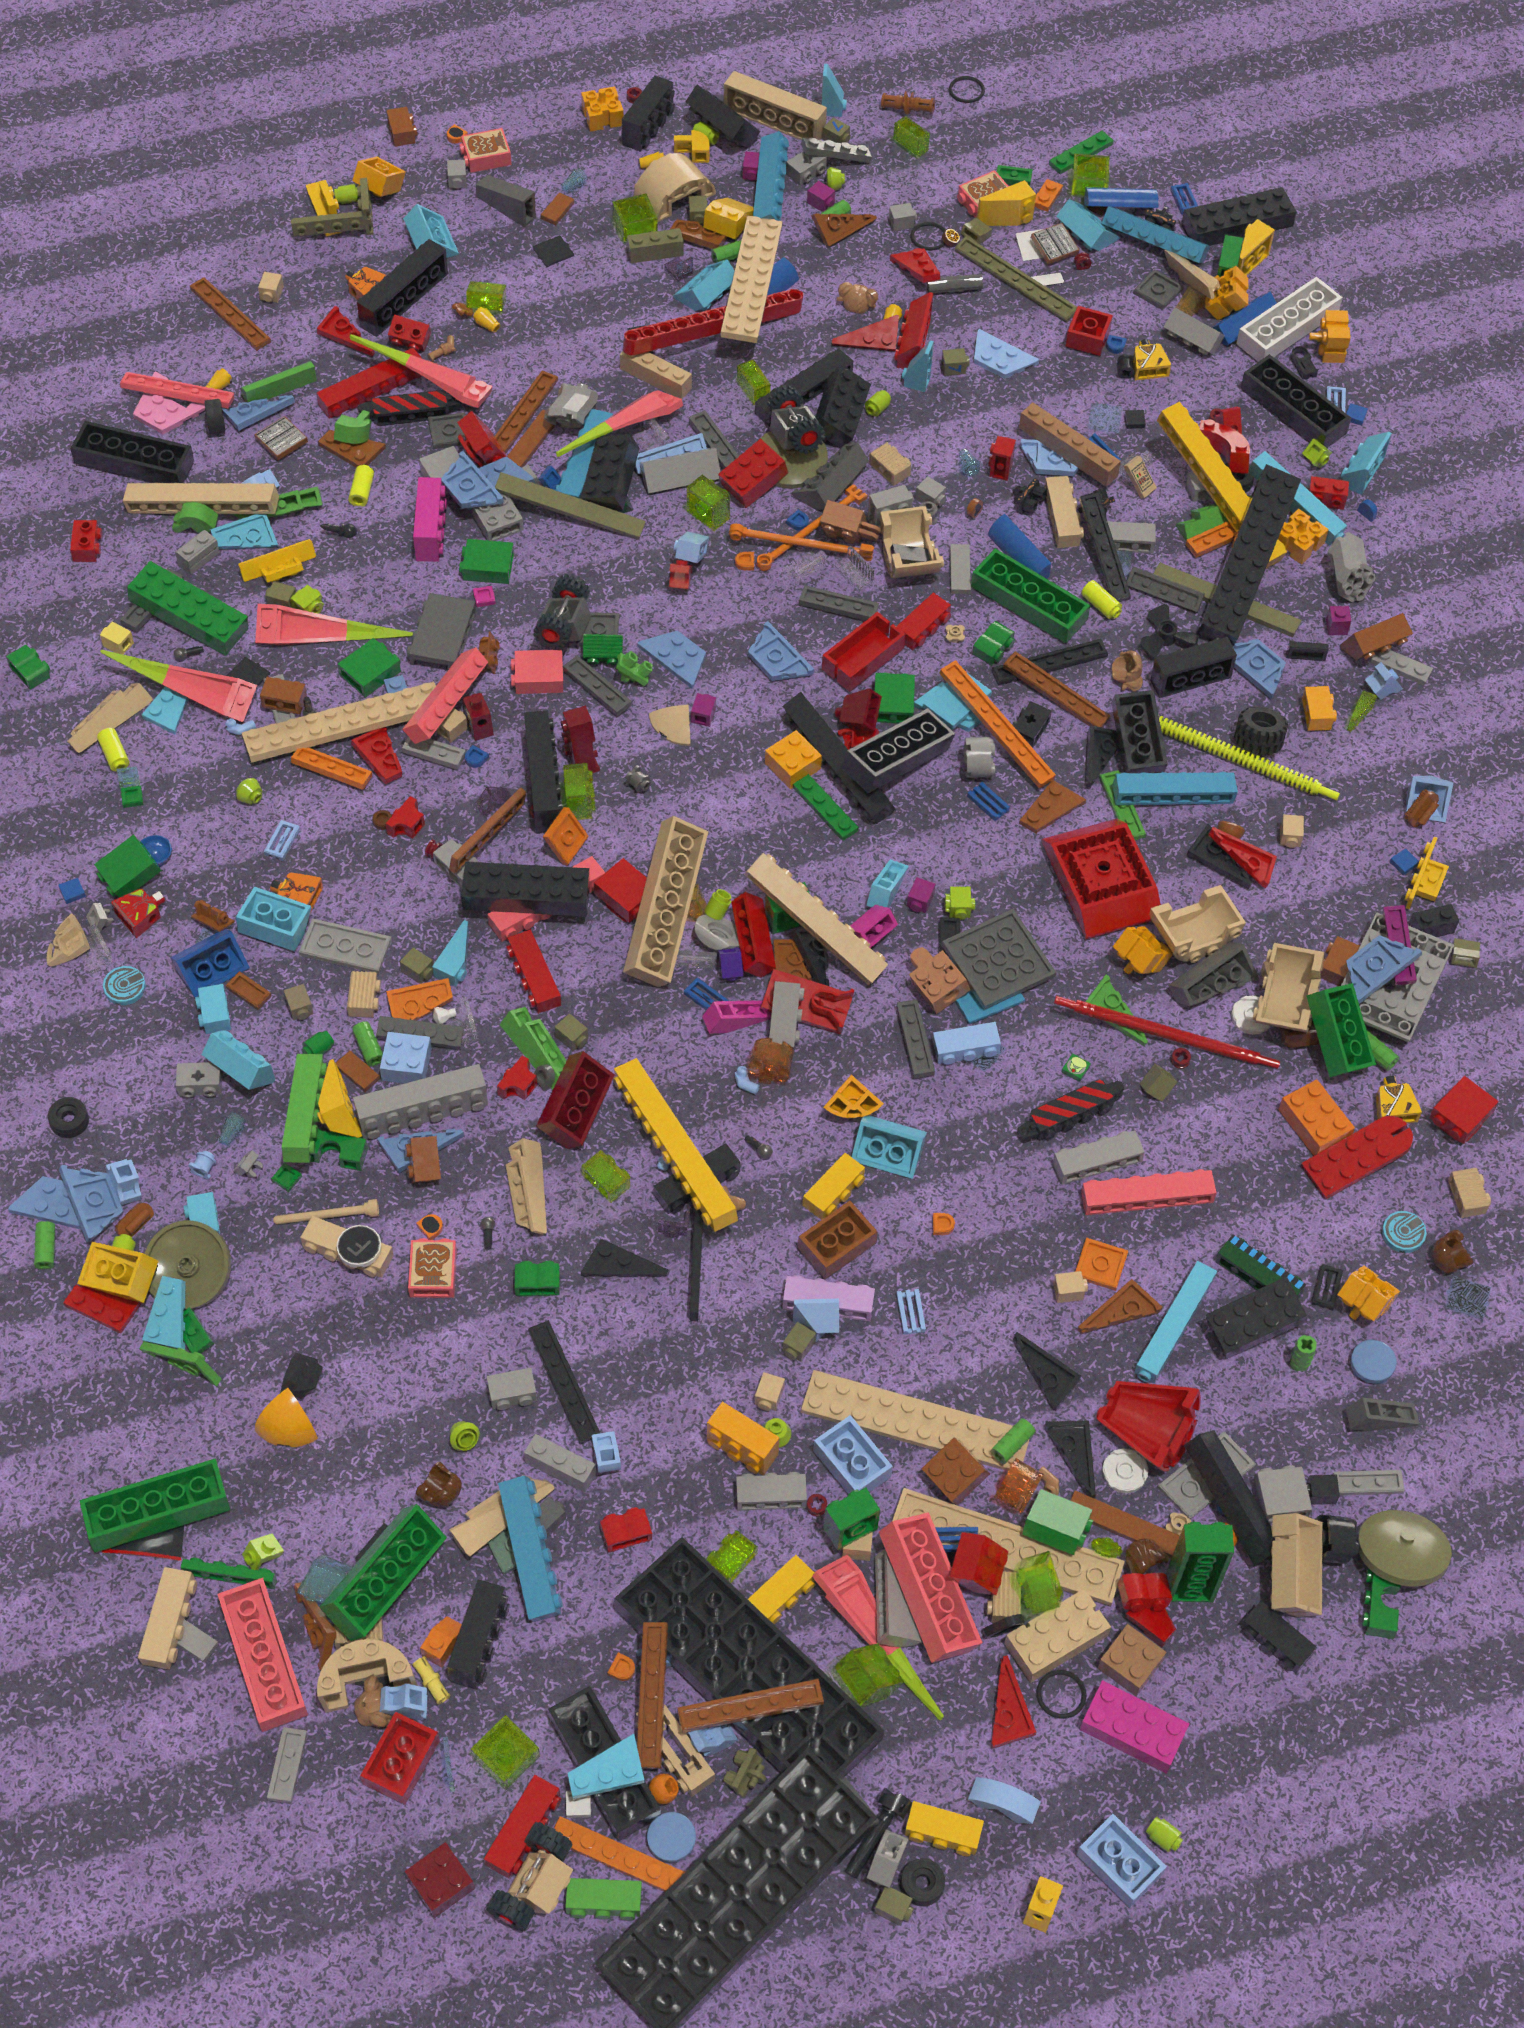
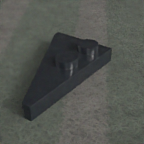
M1090 725L1088 729L1086 787H1091L1118 750L1119 743L1116 730Z
M1207 824L1188 850L1187 855L1249 889L1252 885L1249 876L1245 871L1242 872L1237 862L1209 836V831L1212 827Z
M795 929L791 932V935L814 982L829 986V979H826V970L828 969L826 947L806 929Z
M601 1238L581 1271V1276L588 1277V1275H603V1277L649 1275L651 1277H662L669 1274V1269Z
M1016 1332L1013 1338L1015 1344L1052 1408L1056 1411L1080 1381L1081 1375Z

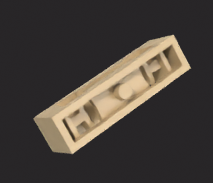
M664 1704L663 1731L666 1730V1723L669 1729L668 1733L689 1760V1763L685 1765L686 1770L684 1771L681 1760L664 1737L662 1744V1757L664 1761L662 1763L670 1774L674 1772L679 1779L677 1783L683 1793L688 1792L693 1797L715 1781V1773L700 1752L692 1745L687 1734L682 1733L681 1726ZM639 1712L636 1713V1721H637V1722L635 1723V1726H636L637 1729H638V1717H639Z

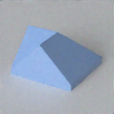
M1413 776L1407 791L1406 811L1413 805L1421 791L1427 789L1429 792L1433 791L1439 796V806L1429 820L1446 822L1453 782L1434 776Z
M839 1298L794 1300L793 1323L799 1322L816 1332V1342L825 1333H839Z

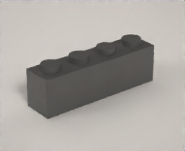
M859 443L845 444L828 459L830 463L820 466L816 470L818 474L811 479L807 478L803 482L804 486L800 490L795 489L792 495L815 510L824 509L827 500L834 502L844 493V489L854 481L857 474L862 472L864 466L869 462Z
M1228 942L1168 986L1176 1003L1191 1006L1212 998L1216 994L1228 992L1229 989L1234 987H1241L1250 981L1259 980V977L1245 945Z

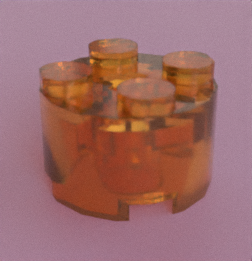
M773 1038L756 1040L751 1050L747 1071L759 1078V1082L763 1084H771V1081H788L794 1054L793 1048L784 1041H782V1044L772 1042Z
M1015 1458L994 1498L1017 1512L1023 1513L1044 1474Z

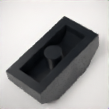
M295 1353L283 1378L281 1392L289 1388L296 1400L303 1401L305 1394L316 1388L323 1370V1366L318 1363V1359Z

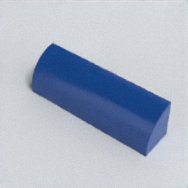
M1085 187V206L1158 208L1159 201L1156 189Z
M784 257L774 264L768 295L786 291L799 281L796 269Z
M1271 291L1249 302L1248 306L1234 312L1211 328L1225 335L1221 344L1229 345L1238 339L1241 327L1267 311L1277 302Z
M1006 514L1000 516L992 524L988 532L990 539L1007 556L1044 578H1049L1051 562Z

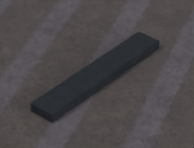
M1099 493L1082 496L1079 501L1108 593L1118 602L1131 599Z
M1097 639L1027 659L1049 673L1108 657V651L1102 639ZM1003 665L992 667V673L998 686L1021 680L1003 668Z
M695 1209L690 1292V1320L697 1322L699 1319L703 1218L700 1209Z
M549 1320L528 1328V1332L580 1445L591 1441L592 1435L600 1434V1430Z

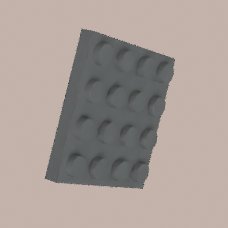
M1014 909L942 941V947L954 965L966 978L971 991L984 1010L1056 976V971Z

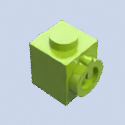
M308 584L291 597V604L294 609L319 614L324 606L321 593L317 589L311 588Z
M950 887L949 894H945V912H949L950 918H960V920L970 918L971 910H975V898H971V887Z

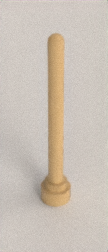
M372 1199L359 1206L279 1215L273 1218V1222L275 1224L310 1221L312 1216L320 1219L358 1214L377 1217L379 1216V1205L377 1199Z

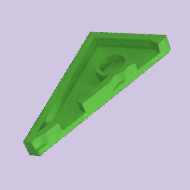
M1105 975L1086 1002L1133 1016L1126 1003L1122 1001L1120 993L1115 991L1110 983V977ZM1105 1021L1145 1047L1148 1043L1144 1032Z
M145 1341L139 1348L142 1352L153 1357L159 1355L170 1358L167 1362L168 1364L193 1376L198 1377L202 1373L215 1386H218L221 1381L218 1374L205 1362L206 1358L198 1352L189 1353L182 1348L173 1349Z

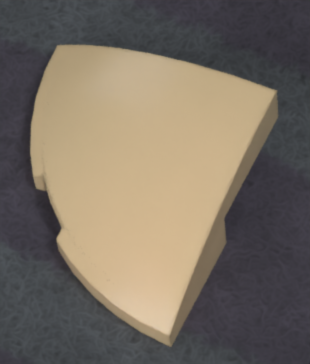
M689 705L671 706L649 713L651 725L658 734L660 731L667 736V741L674 744L691 746Z
M72 913L55 931L56 936L53 944H49L47 951V965L51 967L65 963L90 949L85 933ZM55 946L54 954H53V957H52V950H53V947Z

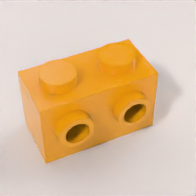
M1329 686L1305 687L1302 703L1307 730H1331L1333 722H1336L1337 713L1332 707L1334 697L1333 694H1330Z

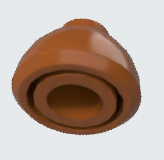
M1227 821L1218 822L1217 829L1241 839L1245 833L1244 828Z

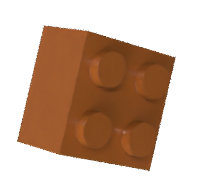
M955 1437L921 1468L948 1499L956 1505L960 1504L990 1475L989 1471Z

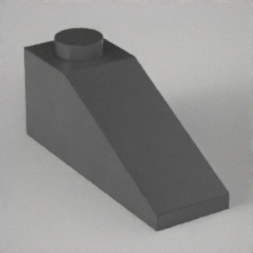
M1362 1397L1345 1408L1350 1429L1375 1431L1419 1425L1415 1404Z

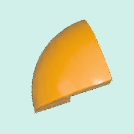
M851 1074L823 1108L840 1117L856 1118L875 1112L884 1103Z
M289 1388L282 1391L264 1408L255 1423V1432L262 1439L276 1446L280 1444L299 1447L318 1439L310 1420Z

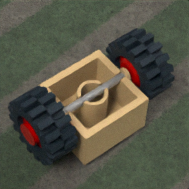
M540 1822L533 1824L525 1838V1843L538 1853L528 1854L508 1892L505 1893L502 1890H497L486 1909L491 1915H494V1918L499 1919L500 1922L522 1932L527 1929L535 1913L549 1914L555 1909L558 1904V1897L561 1891L569 1884L570 1875L573 1871L572 1868L563 1863L573 1845L568 1837L563 1836L561 1832H557L556 1829L550 1828L546 1824L543 1825Z

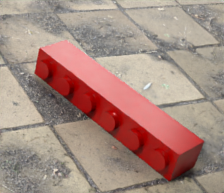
M414 348L404 351L407 354L421 358ZM389 358L317 392L318 405L330 419L341 415L347 410L356 408L360 403L371 401V398L388 393L390 390L403 386L415 378H420L422 375Z

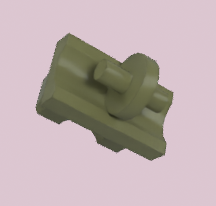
M751 1747L749 1751H737L734 1762L737 1766H740L738 1773L729 1770L724 1777L726 1785L734 1789L736 1794L742 1798H745L749 1788H755L757 1782L764 1784L767 1780V1777L762 1774L765 1768L762 1765L763 1759L757 1754L758 1751Z

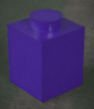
M739 947L718 950L722 979L726 978V980L732 981L743 976Z

